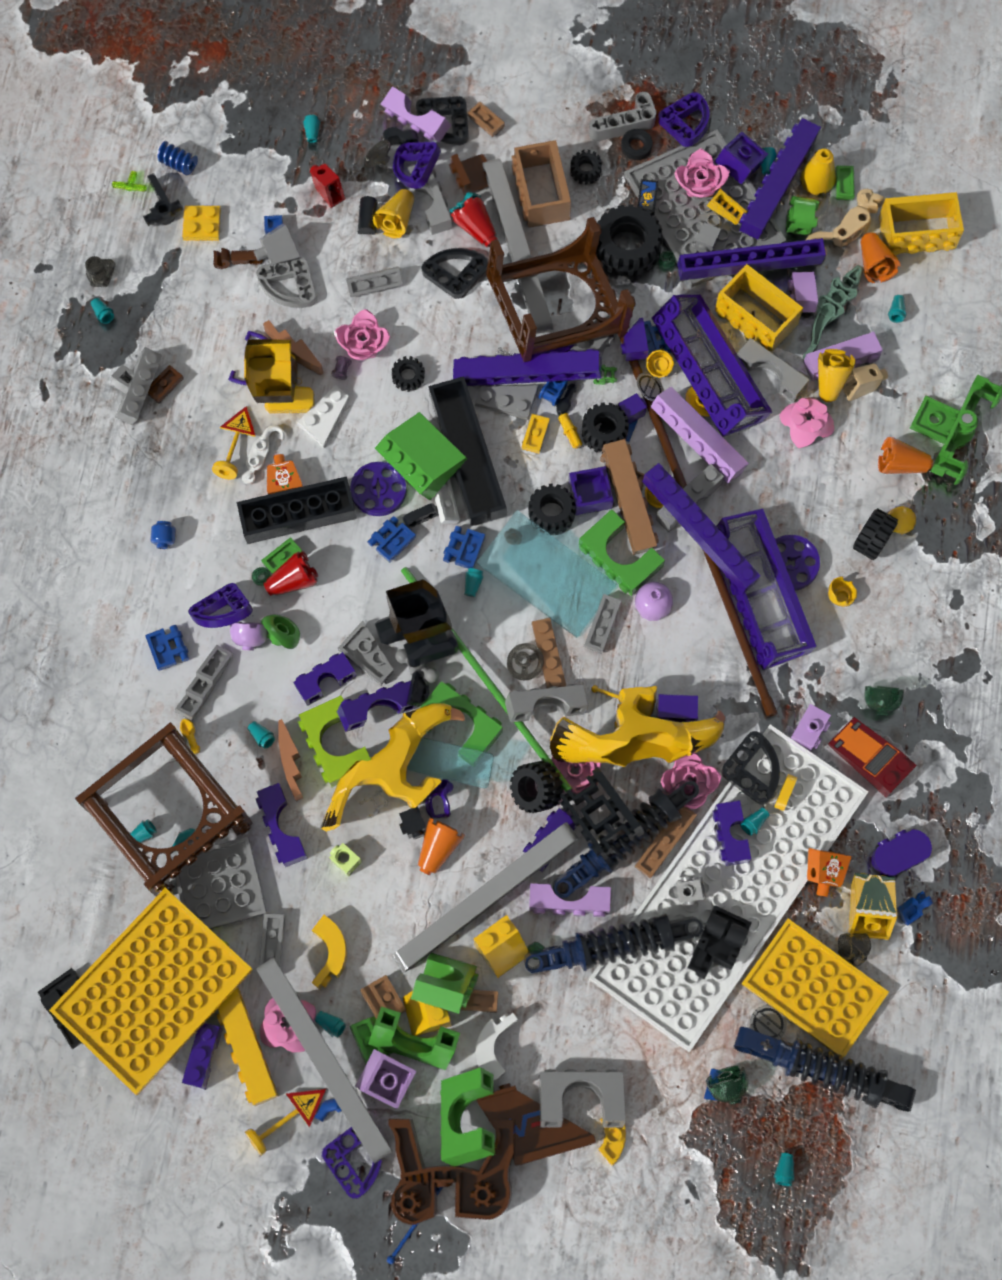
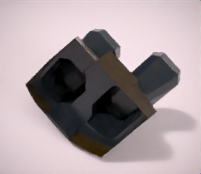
M422 579L386 591L390 611L389 616L375 623L381 643L388 645L406 639L407 643L403 645L409 664L415 667L457 653L459 647L451 630L453 628L450 617L438 591L430 583Z

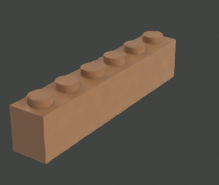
M625 439L605 444L602 447V452L622 519L625 521L624 525L633 555L647 552L651 547L655 550L659 539L657 533H653L652 530L653 519L646 510L648 508L647 499L642 497V483L636 477L637 466L630 457L632 455L631 446L626 444Z

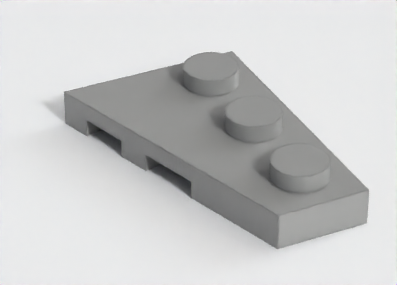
M538 385L480 387L475 406L528 420Z
M364 621L338 647V651L343 652L349 660L381 686L394 672Z

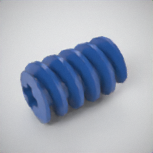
M163 141L159 147L157 157L160 163L174 170L176 169L186 176L190 175L196 168L198 163L196 155L192 157V153L186 154V150L180 151L178 146L174 148V145L168 144L167 141Z

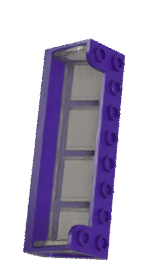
M701 294L673 295L653 315L652 321L722 437L760 424L773 413Z
M758 509L722 518L716 527L761 575L757 583L743 594L728 578L731 593L737 601V609L744 619L743 625L750 635L751 646L756 651L758 664L761 665L762 670H766L811 653L817 646L764 510Z

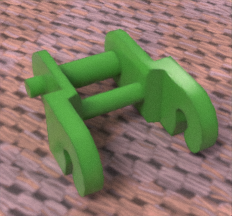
M602 364L604 378L599 379V381L597 379L593 380V383L597 385H605V382H617V378H615L617 368L614 366L605 367ZM607 372H611V377H607Z

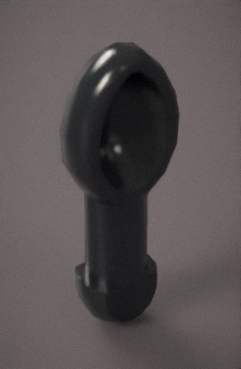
M573 383L567 387L568 390L564 398H561L557 403L556 411L559 416L570 410V400L577 390V386Z

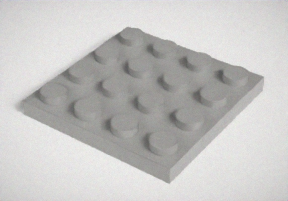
M249 837L218 844L209 851L202 852L197 856L198 859L193 864L183 867L181 869L182 872L175 878L180 901L210 930L262 916L264 913L267 914Z

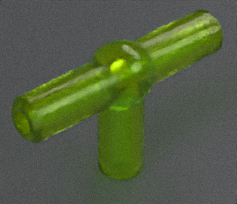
M136 171L130 172L127 182H112L113 188L125 189L129 192H146L147 190L146 185L134 184L137 177Z

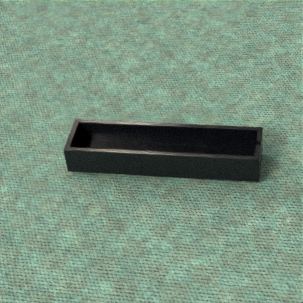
M464 376L428 386L429 396L441 433L468 458L454 474L471 527L487 522V518H490L492 521L506 517L507 507Z

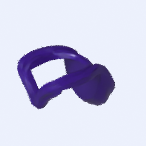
M447 779L441 780L442 782L426 797L425 807L427 814L431 818H443L451 815L450 804L446 794L452 792L454 785ZM435 796H441L444 814L435 815L432 806V800Z

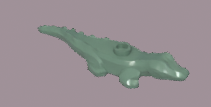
M857 265L847 272L842 282L840 277L834 278L828 294L819 297L818 309L813 322L811 345L803 355V359H805L806 354L816 349L825 327L833 320L844 315L846 303L857 296V289L855 288L860 284L861 276L864 272L862 266Z

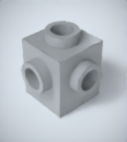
M682 876L680 877L681 880H678L676 886H674L675 898H679V903L685 902V905L697 904V900H703L706 897L702 877Z

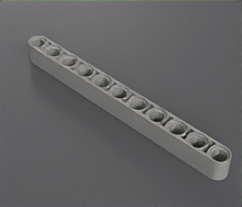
M501 159L483 162V170L486 171L488 187L512 262L532 258ZM538 275L518 279L528 314L531 313L537 327L536 334L553 330L551 316Z
M567 822L400 948L392 955L403 972L408 971L573 845L579 837Z
M273 957L257 967L258 974L374 1164L392 1153L390 1146L275 958Z

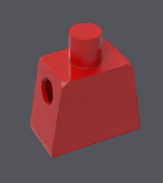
M326 164L312 166L310 173L314 186L329 207L332 208L345 200L339 176Z

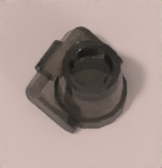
M97 256L89 257L85 262V268L90 285L92 287H107L114 273L116 263L112 259H101Z
M866 933L841 934L838 938V954L854 967L859 966L867 960V956L871 951V940Z

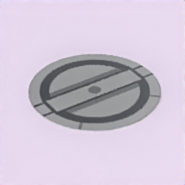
M649 373L638 375L636 380L638 390L645 398L654 401L657 395L664 391L661 383Z
M763 1005L753 1012L750 1019V1027L756 1032L779 1040L786 1031L787 1021L785 1016L773 1007Z

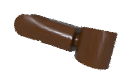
M221 248V252L214 251V267L217 269L228 268L230 261H232V264L260 265L264 259L257 261L253 252L255 250L231 251V254L225 248Z

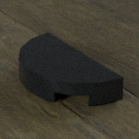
M417 671L412 674L407 704L412 706L422 704L429 696V686H426L425 681L422 679L423 675Z

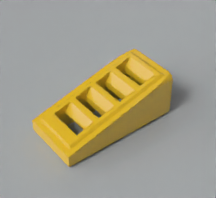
M721 189L707 204V207L735 225L739 223L743 213L748 212ZM730 207L733 208L731 213L728 211ZM736 211L739 212V215L737 217L734 216Z

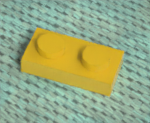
M535 414L531 415L522 450L540 454L550 418Z

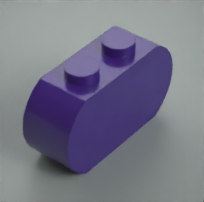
M915 829L908 832L902 830L895 834L896 838L890 841L888 838L878 843L879 847L874 850L871 857L874 871L879 876L895 877L926 861L932 851L931 841L928 836Z

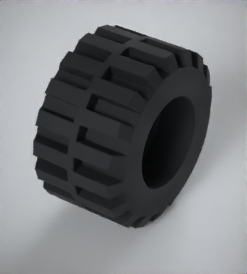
M602 402L601 406L595 404L593 409L589 408L582 422V437H584V443H588V448L591 449L593 447L594 452L598 453V451H602V447L605 444L623 439L627 440L629 423L628 417L625 416V411H620V407L618 405L614 407L613 403L605 405V402ZM606 422L612 424L616 430L609 434H603L598 432L595 426Z
M549 484V487L542 485L541 490L537 488L530 497L528 505L530 523L533 524L536 530L539 528L542 534L544 531L550 536L551 533L559 535V531L564 533L567 527H571L575 519V499H573L571 492L568 493L566 487L561 489L559 484L556 487L553 484ZM548 503H555L563 511L559 515L548 516L542 512L541 508Z
M879 508L875 509L854 542L853 549L871 560H875L896 528L898 519Z
M537 761L523 764L517 767V770H514L512 773L514 777L510 779L512 785H510V790H512L511 796L515 799V804L519 805L521 810H525L526 813H537L552 809L558 805V801L561 800L560 794L563 792V788H561L563 781H560L559 777L561 775L559 772H556V768L551 766V763Z

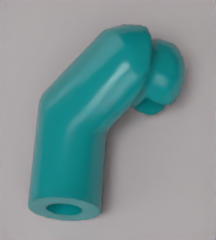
M189 828L180 832L172 847L188 839L195 832V829Z

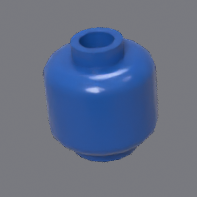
M157 521L156 524L152 525L150 541L157 545L156 548L168 549V546L175 543L176 528L171 525V522Z

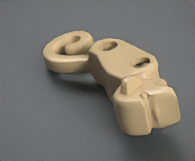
M871 189L860 190L857 194V206L848 211L838 227L834 228L832 232L819 231L812 233L805 240L823 238V240H833L834 245L838 247L847 246L869 229L870 213L878 212V207L883 205L885 197L873 193Z

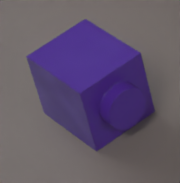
M637 393L618 403L620 411H625L629 424L644 417L646 414L647 404Z

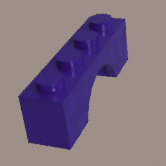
M401 681L394 684L391 688L383 687L378 689L376 693L370 695L365 693L360 695L358 699H347L341 702L337 713L345 731L348 732L363 727L367 721L368 711L375 706L390 707L398 714L416 709L417 706L407 704L411 681L406 683Z
M276 783L258 790V797L255 799L259 809L263 808L265 813L262 819L265 826H269L272 832L268 835L272 845L276 844L278 852H275L279 864L283 862L286 868L308 859L300 838L288 836L279 828L280 813L288 805L280 784Z

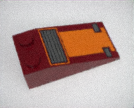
M855 717L828 743L838 755L885 798L917 766L903 752Z

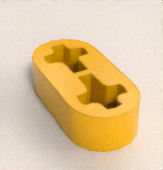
M788 773L774 805L775 808L784 811L798 777Z

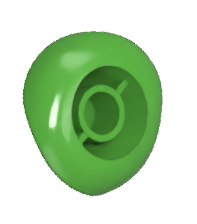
M276 614L268 615L261 620V623L268 631L267 638L271 640L272 644L282 645L287 649L297 647L300 641V631L292 620Z

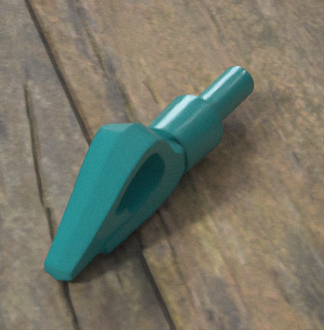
M468 192L462 201L450 209V212L453 213L455 210L463 208L465 206L464 202L471 197L473 199L476 197L481 198L482 196Z

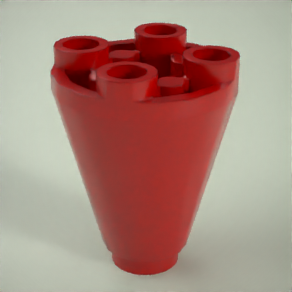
M471 197L464 202L465 206L463 208L457 209L451 214L452 220L480 244L488 248L491 245V241L498 240L497 234L483 200L480 197L474 199Z
M298 551L293 554L264 582V587L270 596L316 585L318 573L314 567H310L307 561L309 559L304 551Z

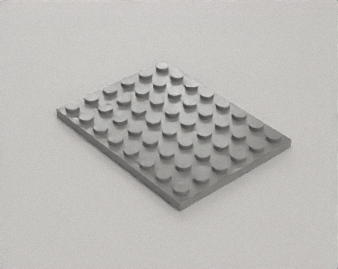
M718 130L704 135L693 146H679L624 171V176L637 198L639 197L641 179L658 181L655 214L652 217L655 216L659 220V224L662 227L663 241L676 263H678L680 255L700 253L695 249L696 242L693 240L696 232L701 231L704 222L721 229L719 240L713 251L786 243L787 241L772 217L761 237L757 240L739 231L742 223L739 222L735 225L707 207V204L721 189L747 210L750 201H755L756 199L754 196L756 190L749 179L741 185L729 174L726 183L716 190L713 196L704 198L688 196L686 190L678 183L675 177V170L679 166H686L690 156L700 148L711 155L714 165H718L715 160L727 145ZM730 207L728 211L731 213L733 208ZM738 211L734 214L735 217L739 215ZM713 277L690 279L687 281L692 288Z

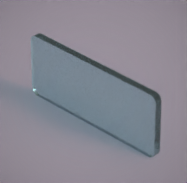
M423 737L407 769L463 784L487 788L490 782L494 755Z

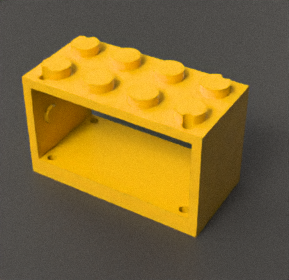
M957 192L885 198L879 214L882 241L895 255L900 253L915 254L923 251L956 249L964 232ZM947 218L948 229L895 233L893 222Z
M746 264L718 293L715 311L721 318L729 321L732 327L742 331L746 338L760 342L765 349L773 352L798 325L803 307ZM742 289L784 323L776 332H773L731 298Z

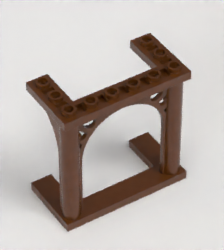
M594 217L587 218L584 232L568 246L553 253L508 264H503L504 252L499 241H491L486 276L523 362L531 361L533 354L616 333L619 338H622L630 328V320L633 317V309L636 306L635 298L626 289L621 291L619 301H617L616 292L611 288L609 277L603 271L602 262L596 256L602 229ZM585 264L587 270L580 272L578 271V266ZM550 271L571 273L585 281L595 297V310L591 317L579 326L536 337L537 327L531 313L523 315L521 324L503 283ZM598 312L608 313L609 318H602L598 315Z
M171 722L75 798L96 820L145 881L143 883L145 887L156 897L164 888H167L172 893V889L175 886L169 879L176 878L182 872L181 869L183 867L193 864L198 859L197 856L199 854L209 851L214 846L213 843L215 841L225 838L230 833L229 830L231 828L238 836L248 832L253 824L240 805H236L187 746L185 740ZM164 746L200 790L203 800V813L197 829L184 842L169 848H152L141 844L128 832L101 795ZM212 802L213 806L217 805L218 808L209 809L208 804ZM211 813H217L221 816V820L217 823H210L207 821V816ZM205 826L211 827V829L206 830V833L202 832ZM192 840L194 842L191 845H188L189 841ZM174 851H177V852H178V856L175 855L174 858H173V860H172L171 854H172ZM149 852L153 853L151 862L148 860L150 857L146 856ZM163 853L167 857V862L164 867L160 868L157 866L156 860Z

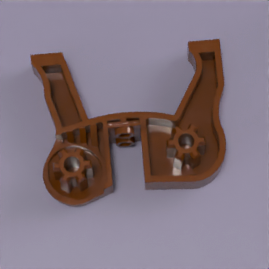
M389 1119V1127L395 1137V1151L401 1170V1180L391 1198V1208L395 1217L405 1224L414 1225L437 1216V1187L453 1186L454 1182L455 1217L491 1220L503 1214L509 1207L512 1198L510 1167L515 1155V1119L492 1120V1126L496 1132L495 1155L488 1156L480 1170L463 1166L454 1167L452 1165L425 1168L413 1119Z

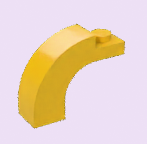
M323 915L311 930L328 947V960L312 981V984L319 990L322 987L326 988L332 980L330 977L332 974L337 978L341 976L347 961L345 938L338 926L326 915Z

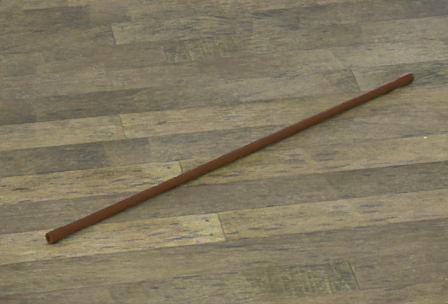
M624 337L620 338L622 344L624 341ZM629 361L637 380L638 375L643 373L639 361ZM642 395L674 479L683 489L687 486L661 417L651 408L654 401H650ZM703 550L758 690L767 717L775 716L778 712L768 692L722 572Z

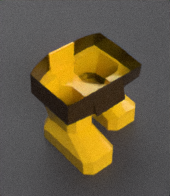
M248 339L244 351V379L256 403H264L265 410L270 414L307 413L315 405V394L310 387L295 386L297 385V361L295 356L291 354V340Z

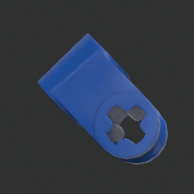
M557 381L547 382L540 391L538 398L551 402L552 406L555 407L566 390L568 381L561 383Z

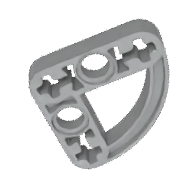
M298 257L275 264L263 265L257 269L256 273L259 284L266 295L273 301L292 308H305L315 304L316 295L306 259ZM298 264L302 265L303 273L299 272ZM281 267L287 268V272L284 274L278 273V269ZM264 272L267 273V277L263 276ZM295 278L299 297L281 294L273 289L269 283ZM301 279L309 280L307 285L299 284ZM308 290L310 300H306L304 291Z

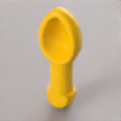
M182 719L180 731L187 738L192 752L198 754L200 746L197 744L194 736L195 727L190 720Z

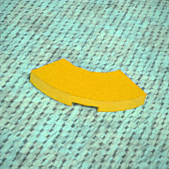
M625 1124L623 1128H604V1141L598 1150L612 1166L624 1149L626 1139Z

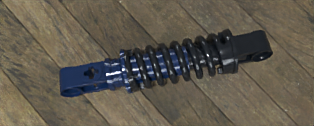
M685 779L667 793L658 788L655 794L648 798L650 805L642 802L640 804L641 811L633 809L631 812L645 833L640 837L635 835L632 840L629 839L626 833L609 844L614 853H609L606 860H604L602 855L597 857L591 848L594 844L589 842L588 847L590 850L588 853L580 855V861L570 866L566 872L554 880L553 890L562 898L568 897L590 881L592 877L597 879L602 871L606 870L610 874L613 873V870L618 867V859L623 862L627 860L625 853L628 852L630 855H634V846L642 849L644 846L643 839L647 842L652 841L649 833L650 830L655 835H659L661 832L657 826L658 824L667 829L669 824L666 819L669 823L682 819L679 809L698 795L699 786L697 783ZM687 784H692L693 791L690 794H685L684 787ZM623 817V821H624V823H625V826H626V827L628 828V830H629L631 827H630V825L628 824V822L625 820V818ZM616 822V823H615V828H618L619 826H621L622 823H621V822ZM604 835L598 836V844L601 848L604 847V844L600 839L605 837ZM562 882L567 883V890L559 892L557 889L558 885Z
M662 913L659 917H652L650 924L646 919H641L639 926L635 921L630 922L629 928L623 923L619 925L618 931L614 926L608 928V933L603 928H600L597 935L592 930L588 931L587 938L582 933L577 932L573 941L568 942L565 940L562 941V945L529 952L524 958V964L531 973L555 970L564 966L572 969L573 966L581 965L583 971H587V969L595 967L596 961H599L601 966L606 964V959L608 958L611 963H616L617 956H620L622 961H626L627 954L630 953L632 958L635 959L638 957V948H641L643 956L648 955L647 946H651L653 953L658 954V944H660L661 950L664 949L666 952L675 951L676 941L700 936L703 932V924L694 916L670 921L667 914ZM691 922H697V929L693 932L688 931V925ZM533 957L539 959V964L536 967L528 965V961Z
M739 1027L734 1049L770 1061L772 1066L777 1067L779 1065L785 1068L784 1075L787 1077H798L799 1074H802L801 1080L806 1081L809 1076L812 1078V1085H817L818 1080L823 1082V1089H827L829 1084L833 1085L832 1091L834 1093H838L840 1087L845 1086L843 1092L845 1097L850 1095L851 1089L856 1090L854 1094V1100L856 1101L860 1100L862 1093L867 1094L866 1096L863 1095L862 1101L875 1109L882 1102L901 1111L910 1112L912 1110L916 1089L888 1080L887 1070H878L876 1073V1069L873 1066L866 1069L864 1063L860 1062L855 1065L853 1059L850 1058L844 1061L842 1055H837L834 1058L832 1051H826L823 1054L821 1047H816L813 1050L810 1043L805 1044L798 1038L793 1043L786 1042L784 1038L778 1040L756 1032L751 1028ZM763 1044L767 1045V1046H766V1049H768L767 1051L764 1050Z

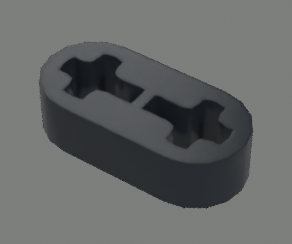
M431 503L406 514L403 517V521L408 528H412L437 516L438 510L435 504Z

